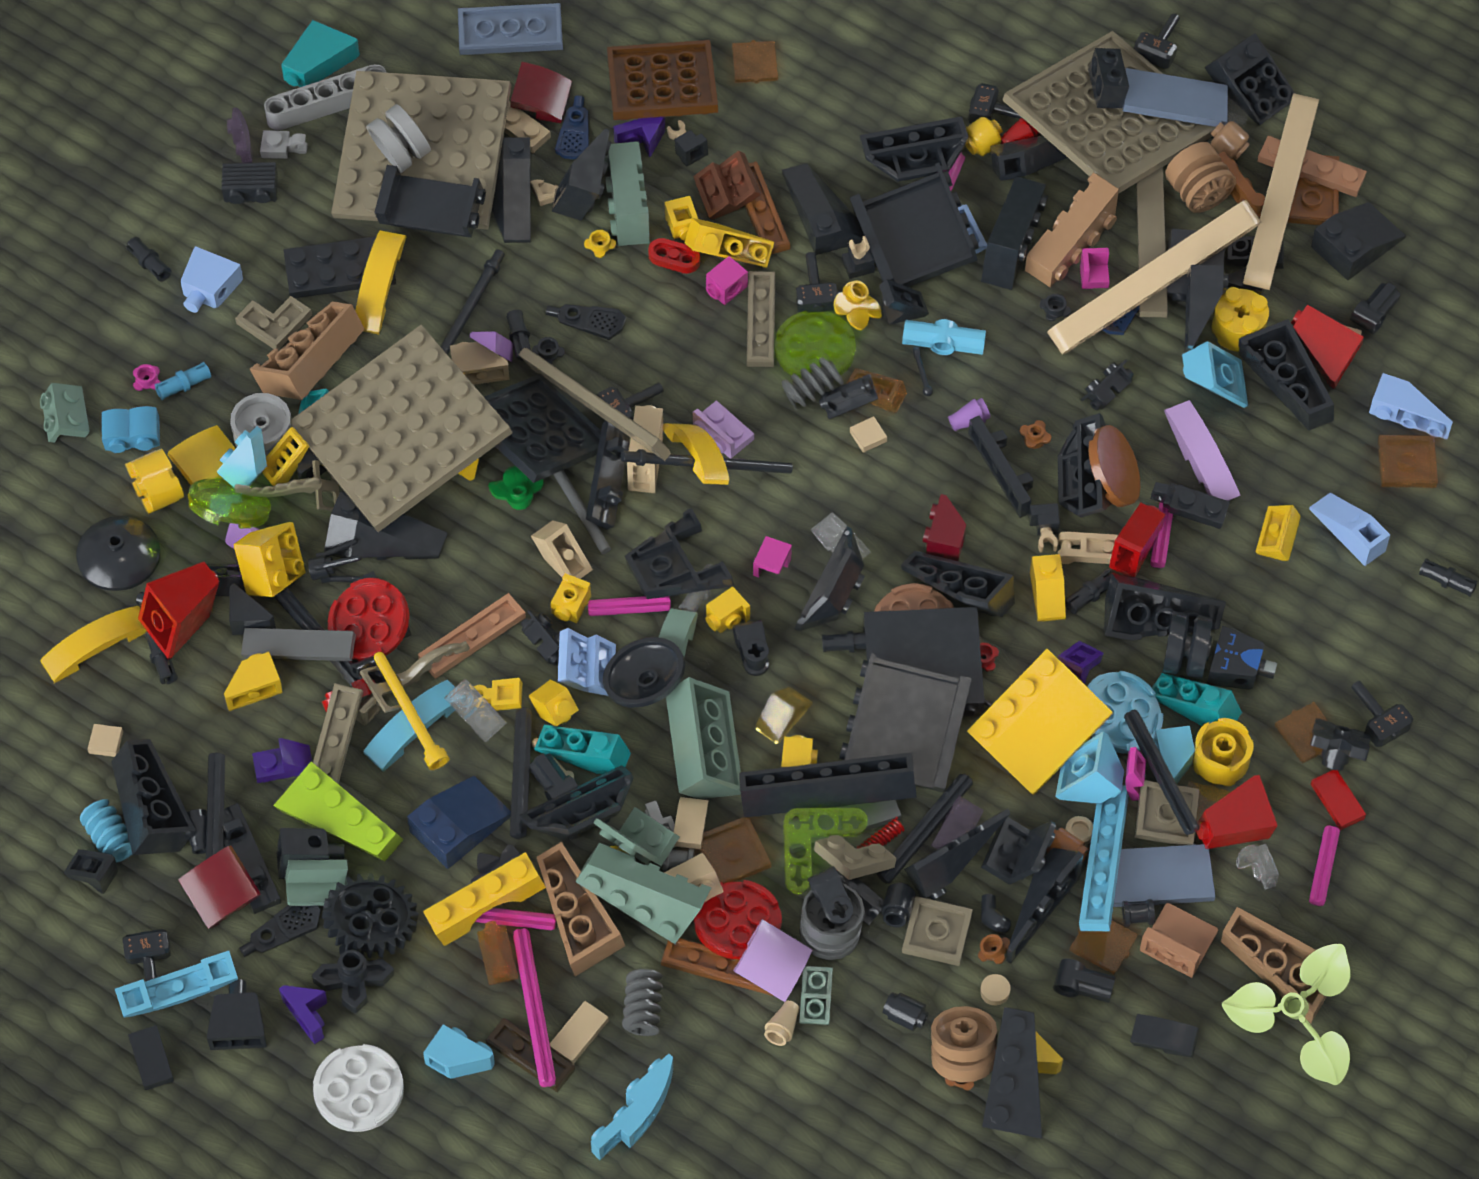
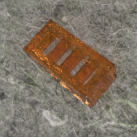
M855 368L847 383L870 374L879 398L871 402V404L896 413L907 394L903 381Z

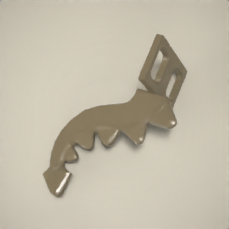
M314 460L312 461L313 478L295 479L287 483H278L273 487L250 488L249 485L236 484L234 488L235 493L255 497H277L300 492L310 494L315 492L317 509L332 511L334 507L323 504L322 491L333 494L335 505L339 495V484L332 476L331 480L321 479L319 465H322V463Z
M466 641L441 646L425 654L409 669L396 674L405 689L412 683L418 682L421 675L431 670L432 664L440 662L443 656H450L453 652L455 654L468 651L470 647ZM378 665L359 672L384 713L401 709L400 705L390 707L384 701L382 695L393 693L387 681L375 684L368 675L369 672L380 671Z

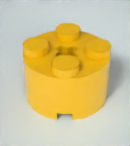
M1231 287L1226 290V293L1221 296L1215 307L1211 328L1213 334L1218 339L1217 342L1228 350L1239 352V338L1267 327L1269 318L1267 299L1247 289Z
M163 449L155 450L125 464L132 479L136 478L132 485L139 498L144 496L142 503L148 514L184 498L181 485L177 476L174 475L171 469L172 465Z
M1220 718L1218 721L1204 724L1198 731L1194 745L1193 769L1195 773L1208 782L1227 787L1234 785L1240 780L1249 768L1254 747L1253 740H1251L1246 727L1240 722L1229 718Z

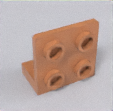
M1166 903L1152 929L1148 927L1145 931L1140 951L1192 978L1215 939L1218 928L1170 903Z

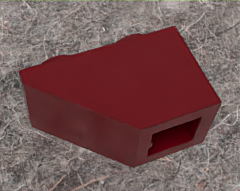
M941 494L938 504L933 503L929 519L933 520L932 526H926L923 542L927 543L926 554L959 562L965 541L967 524L947 495Z

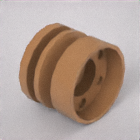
M1199 142L1182 150L1172 159L1165 171L1167 180L1180 193L1181 199L1186 202V206L1193 213L1205 212L1219 205L1230 195L1236 185V177L1229 171L1228 166L1221 162V157L1208 142Z

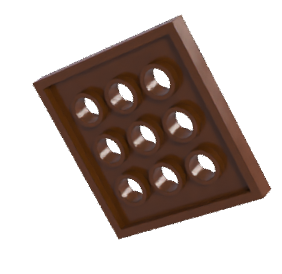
M710 40L607 47L613 120L718 113Z

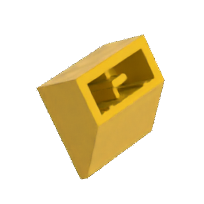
M293 522L250 532L233 544L245 591L248 595L274 597L306 573Z

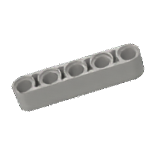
M369 65L272 96L264 104L267 124L273 130H283L349 109L356 71L386 73V70L381 65Z

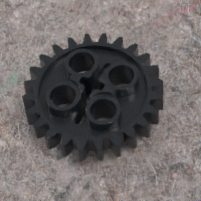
M369 873L368 879L364 880L360 874H357L355 882L351 878L346 877L345 885L339 882L336 883V890L330 889L328 898H325L322 918L324 919L323 927L329 929V938L336 937V946L343 943L346 944L345 951L352 948L356 949L359 953L365 951L368 958L372 957L373 952H377L383 958L384 950H388L393 955L395 954L396 946L404 949L405 941L410 942L413 933L416 932L419 913L416 912L417 903L411 902L412 894H404V885L395 888V879L385 883L384 875H381L378 880H374L373 874Z

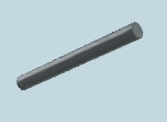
M564 470L553 474L601 554H607L611 547L598 526L586 520L587 508Z

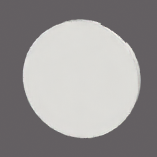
M367 1044L351 1046L342 1050L339 1048L331 1053L318 1067L313 1081L314 1099L321 1115L335 1127L352 1132L368 1131L387 1122L399 1108L404 1092L402 1074L396 1061L384 1050Z

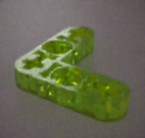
M796 808L787 812L783 822L785 885L789 891L801 894L810 887L807 878L812 876L811 837H830L832 835L854 837L861 835L868 824L867 815L863 810L859 808ZM809 815L814 816L812 821L813 830L808 829L810 824H801L798 830L795 829L793 824H789L794 816H799V821H809ZM822 815L830 816L834 822L833 827L828 830L820 828L817 822L818 818ZM838 815L843 816L841 821H849L852 815L856 816L858 821H862L857 829H853L850 823H843L842 830L837 829L839 825ZM793 844H801L805 848L806 854L802 858H794L791 856L789 848ZM806 863L807 867L801 866L800 868L801 878H806V881H803L802 885L798 887L796 882L790 879L794 878L796 874V866L790 867L789 864L802 865Z

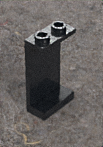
M387 165L374 213L379 224L472 238L473 230L477 229L479 225L480 215L478 210L479 206L484 204L486 190L483 189L479 178H474L472 186L403 176L400 174L397 166Z

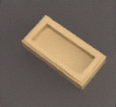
M584 1001L550 1042V1049L571 1064H574L608 1023L609 1017Z

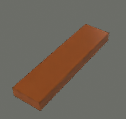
M757 161L749 163L761 193L759 197L745 205L756 235L774 241L771 254L790 250V242Z
M679 938L675 944L668 940L661 960V966L772 995L733 971L740 959L719 956L703 944Z

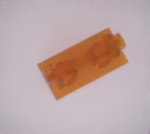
M496 921L485 923V928L482 931H478L477 935L489 985L518 979L506 925L499 926Z

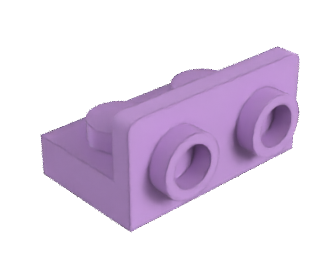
M717 400L703 412L699 409L693 411V425H697L708 432L716 442L721 453L726 454L729 458L734 457L754 440V433Z

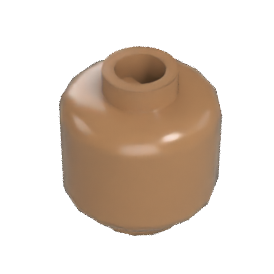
M1229 121L1225 125L1220 122L1211 132L1214 138L1210 144L1218 154L1225 151L1230 159L1234 158L1237 160L1250 145L1247 142L1249 140L1248 133L1234 121Z

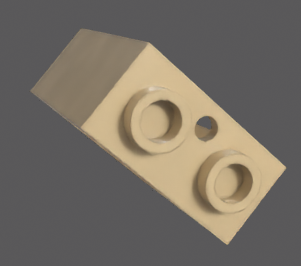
M651 405L635 406L633 421L663 442V408H656ZM631 438L629 451L645 449L646 452L653 453ZM627 462L628 491L655 493L659 464L645 463L644 466H637L636 463Z

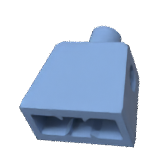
M195 246L181 278L183 294L187 297L184 306L194 313L198 312L202 304L218 308L242 282L243 276L240 264Z

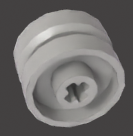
M395 104L385 113L388 124L382 119L376 118L366 128L391 165L397 166L399 172L402 173L412 166V158L409 152L415 158L421 159L431 152V148L417 124L401 106Z
M255 393L244 397L235 405L231 413L230 424L234 443L245 430L250 433L258 426L262 430L265 455L267 456L289 428L292 427L291 413L287 404L278 396L269 393Z

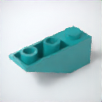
M1161 673L1152 687L1159 703L1201 726L1208 722L1218 721L1220 718H1229L1237 721L1242 714L1231 690Z
M551 725L543 726L534 748L537 752L550 753L553 758L596 774H604L621 765L626 767L631 754L618 734Z

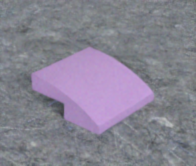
M762 919L748 941V947L733 971L785 1002L800 977L812 949Z

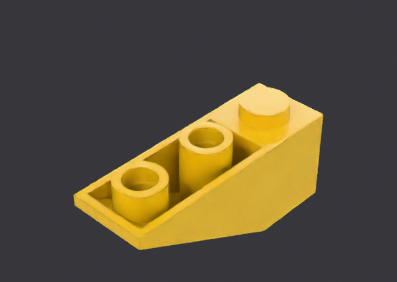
M692 218L685 244L693 251L723 258L730 256L736 261L767 267L774 241L717 223Z

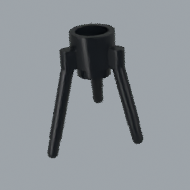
M357 539L343 543L328 551L316 553L315 558L308 559L312 580L321 579L323 584L328 582H355L364 579L361 576H331V574L335 573L336 566L361 560L359 555L334 561L332 557H329L358 543Z

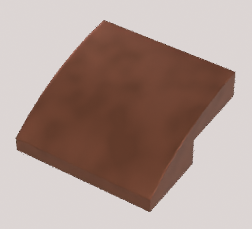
M739 150L720 165L712 162L693 176L708 216L711 219L729 214L761 195L746 155Z

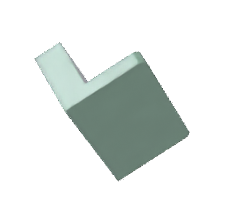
M288 860L285 874L288 905L324 906L325 898H328L330 889L336 890V883L338 882L345 885L348 871L347 860Z

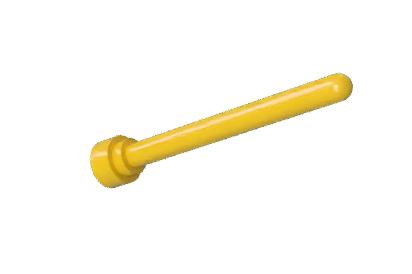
M375 653L374 660L425 749L424 761L429 770H437L443 767L450 760L444 748L435 745L384 653Z

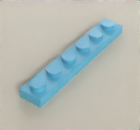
M1123 785L1121 792L1116 797L1109 798L1101 804L1096 803L1079 920L1080 931H1110L1129 797L1126 785Z

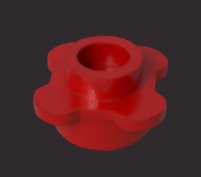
M980 643L981 656H986V659L981 658L982 668L987 672H991L996 667L994 661L999 655V650L988 643Z

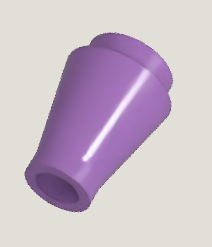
M974 398L957 412L948 416L953 430L957 431L969 427V420L976 416H980L984 423L991 416L982 398L978 400Z

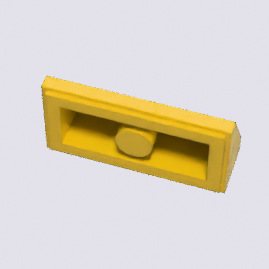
M1294 505L1268 506L1256 548L1258 555L1281 561H1289L1301 517Z

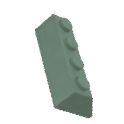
M688 677L680 682L666 697L679 793L697 799L740 795L739 773L741 770L729 691Z

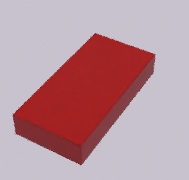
M1338 770L1329 771L1311 780L1310 785L1339 830L1365 819L1366 813Z

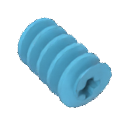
M108 799L96 801L86 807L81 813V824L85 826L86 832L91 836L92 842L96 844L97 850L100 853L111 854L115 857L116 862L127 859L133 854L128 833H126V824H121V816L115 815L117 812L116 808L108 806Z

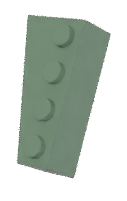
M639 142L611 144L608 155L604 159V162H607L606 171L610 172V176L605 177L607 193L612 192V198H608L609 214H614L615 220H610L611 235L617 236L618 246L650 243L649 212L646 202L647 197Z
M601 843L592 852L575 881L674 944L701 910L711 890V887L704 884L698 887L688 883V878L679 874L673 877L659 871L660 867L654 864L643 865L635 861L634 856Z

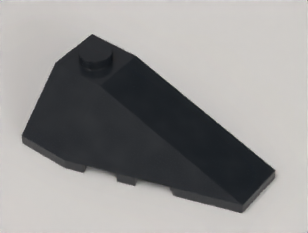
M530 137L503 138L492 211L504 243H531Z
M807 163L782 170V175L816 255L849 247L850 240H853L854 244L862 242L864 233L857 217Z
M340 491L330 516L324 552L357 539L358 543L332 556L347 558L359 555L361 558L377 557V560H386V557L439 559L448 533L405 514H402L381 531L377 532L345 492Z
M914 551L901 564L902 570L969 607H977L978 612L994 617H1003L1015 604L1014 575Z

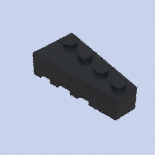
M1015 176L987 243L981 282L1012 290L1020 265L1025 260L1028 244L1031 245L1033 240L1034 227L1038 228L1042 214L1040 211L1044 212L1047 205L1048 196L1044 195L1046 184Z
M151 739L127 740L111 763L132 854L180 852L196 830Z
M1004 1007L982 1127L1042 1139L1035 1012Z

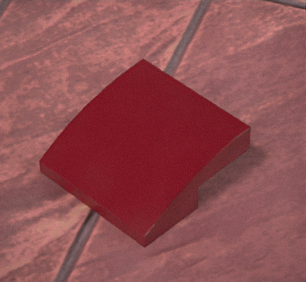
M521 62L510 101V108L536 112V119L561 124L572 81L550 69Z
M231 845L212 855L178 879L208 929L215 927L233 912L243 909L261 895Z

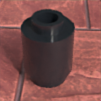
M899 882L891 884L887 888L881 913L884 922L889 926L902 927L910 919L916 893L908 884Z
M892 992L882 1011L883 1014L888 1016V1020L911 1031H915L917 1027L921 1029L929 1015V1012L925 1011L926 1004L901 992L899 994Z

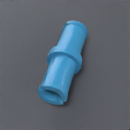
M202 362L184 372L182 370L177 371L175 376L156 383L155 389L161 400H164L182 390L186 392L191 389L190 386L211 378V373L205 362Z

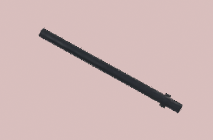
M496 249L491 259L486 260L483 273L440 346L447 355L450 352V345H454L494 273L497 274L499 272L500 263L505 256L503 251Z
M645 449L622 451L621 453L622 462L636 463L637 466H644L646 463L694 467L695 459L690 455L670 454L664 461L654 453L646 452ZM723 458L726 468L730 470L791 474L793 470L792 463Z

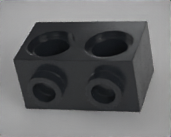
M1095 48L1088 72L1097 108L1122 109L1129 89V83L1121 49Z

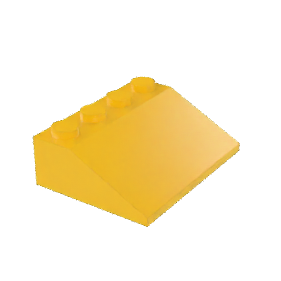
M1046 649L967 732L1034 796L1108 720L1113 712L1057 657Z

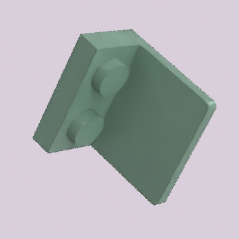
M634 807L619 831L597 818L594 821V824L602 829L599 833L600 835L619 845V848L647 865L650 861H653L662 866L680 836L636 807Z

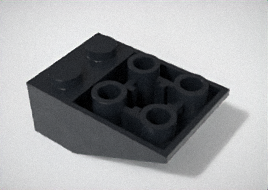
M1256 33L1244 39L1204 67L1214 83L1228 85V98L1258 125H1261L1291 103L1293 93H1295Z
M605 128L571 164L555 189L552 212L582 221L585 214L592 211L595 199H600L604 189L601 178L606 173L607 162H604V159L611 146V141L608 140L609 129Z

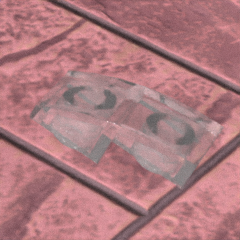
M832 512L813 527L811 531L827 551L831 550L834 552L847 525ZM854 534L863 559L871 552Z
M466 679L444 697L484 742H487L506 724L505 720Z

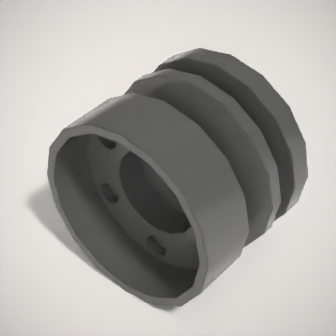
M844 884L845 891L852 903L853 914L846 923L841 925L829 921L812 889L805 896L799 929L802 944L812 949L811 954L818 958L826 960L842 959L851 954L859 943L864 916L863 901L858 893L846 884ZM835 903V909L832 911L833 916L839 915L840 918H844V912L847 910V907L845 905L839 906L838 903Z

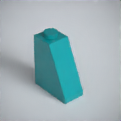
M312 20L281 64L284 80L292 86L299 87L323 80L358 58L360 55L358 39Z

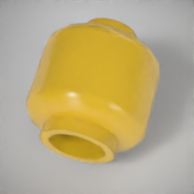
M980 117L966 127L968 141L965 146L972 155L985 156L991 152L990 146L1001 144L1000 134L1003 131L995 119L990 121L986 117Z

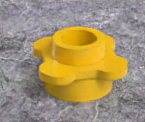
M596 230L590 234L589 239L584 241V247L591 249L595 257L602 258L609 249L616 247V241L610 239L608 232Z

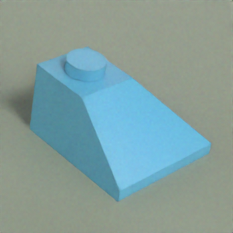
M1208 341L1182 355L1185 378L1243 408L1248 406L1241 359Z
M1103 731L1085 742L1061 767L1055 797L1059 800L1101 804L1109 798L1116 797L1121 792L1124 769L1108 734Z

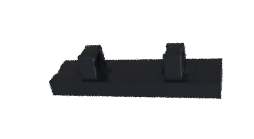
M980 416L970 419L968 434L1019 518L1029 515L1031 498L1026 491L1033 488L1034 479L1029 472L1016 476L1000 450L1007 446L1008 438L1003 430L990 433Z
M608 421L602 423L586 520L606 530L614 527L618 503L622 501L623 491L621 490L625 462L621 461L622 451H629L630 437Z
M236 803L225 808L223 823L224 847L232 846L261 893L260 896L250 902L253 913L256 914L281 904L280 896L239 804ZM241 833L244 834V835H241V836H239V837H237V838H234V839L230 840L231 837H234V836L239 835V834H241Z

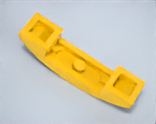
M381 230L377 234L366 264L355 310L364 327L363 332L380 334L386 313L385 303L396 263L401 258L406 235Z
M663 424V432L670 441L683 443L695 459L693 471L703 484L728 485L729 476L725 461L716 442L708 432L692 424Z
M140 606L125 608L101 617L69 635L52 648L40 661L53 682L56 683L78 671L79 663L125 638L130 642L145 634L146 629L138 620Z

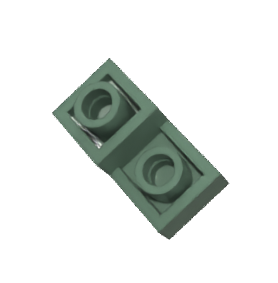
M670 609L659 638L675 643L685 657L688 640L693 641L698 613Z
M804 967L799 1023L829 1025L833 968Z

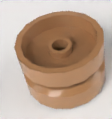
M968 1006L953 1007L943 1011L934 1019L931 1026L932 1065L939 1075L952 1081L974 1082L985 1078L993 1071L997 1049V1026L994 1019L988 1013Z

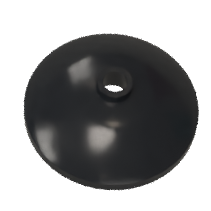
M114 516L103 519L87 529L78 543L76 559L80 572L92 585L104 590L122 591L142 584L154 573L160 560L161 550L157 535L145 522L128 516ZM114 542H120L118 545H112Z
M650 637L634 641L621 648L608 662L603 673L604 689L610 699L621 706L634 708L655 704L667 697L680 683L685 672L684 656L675 643L664 638Z

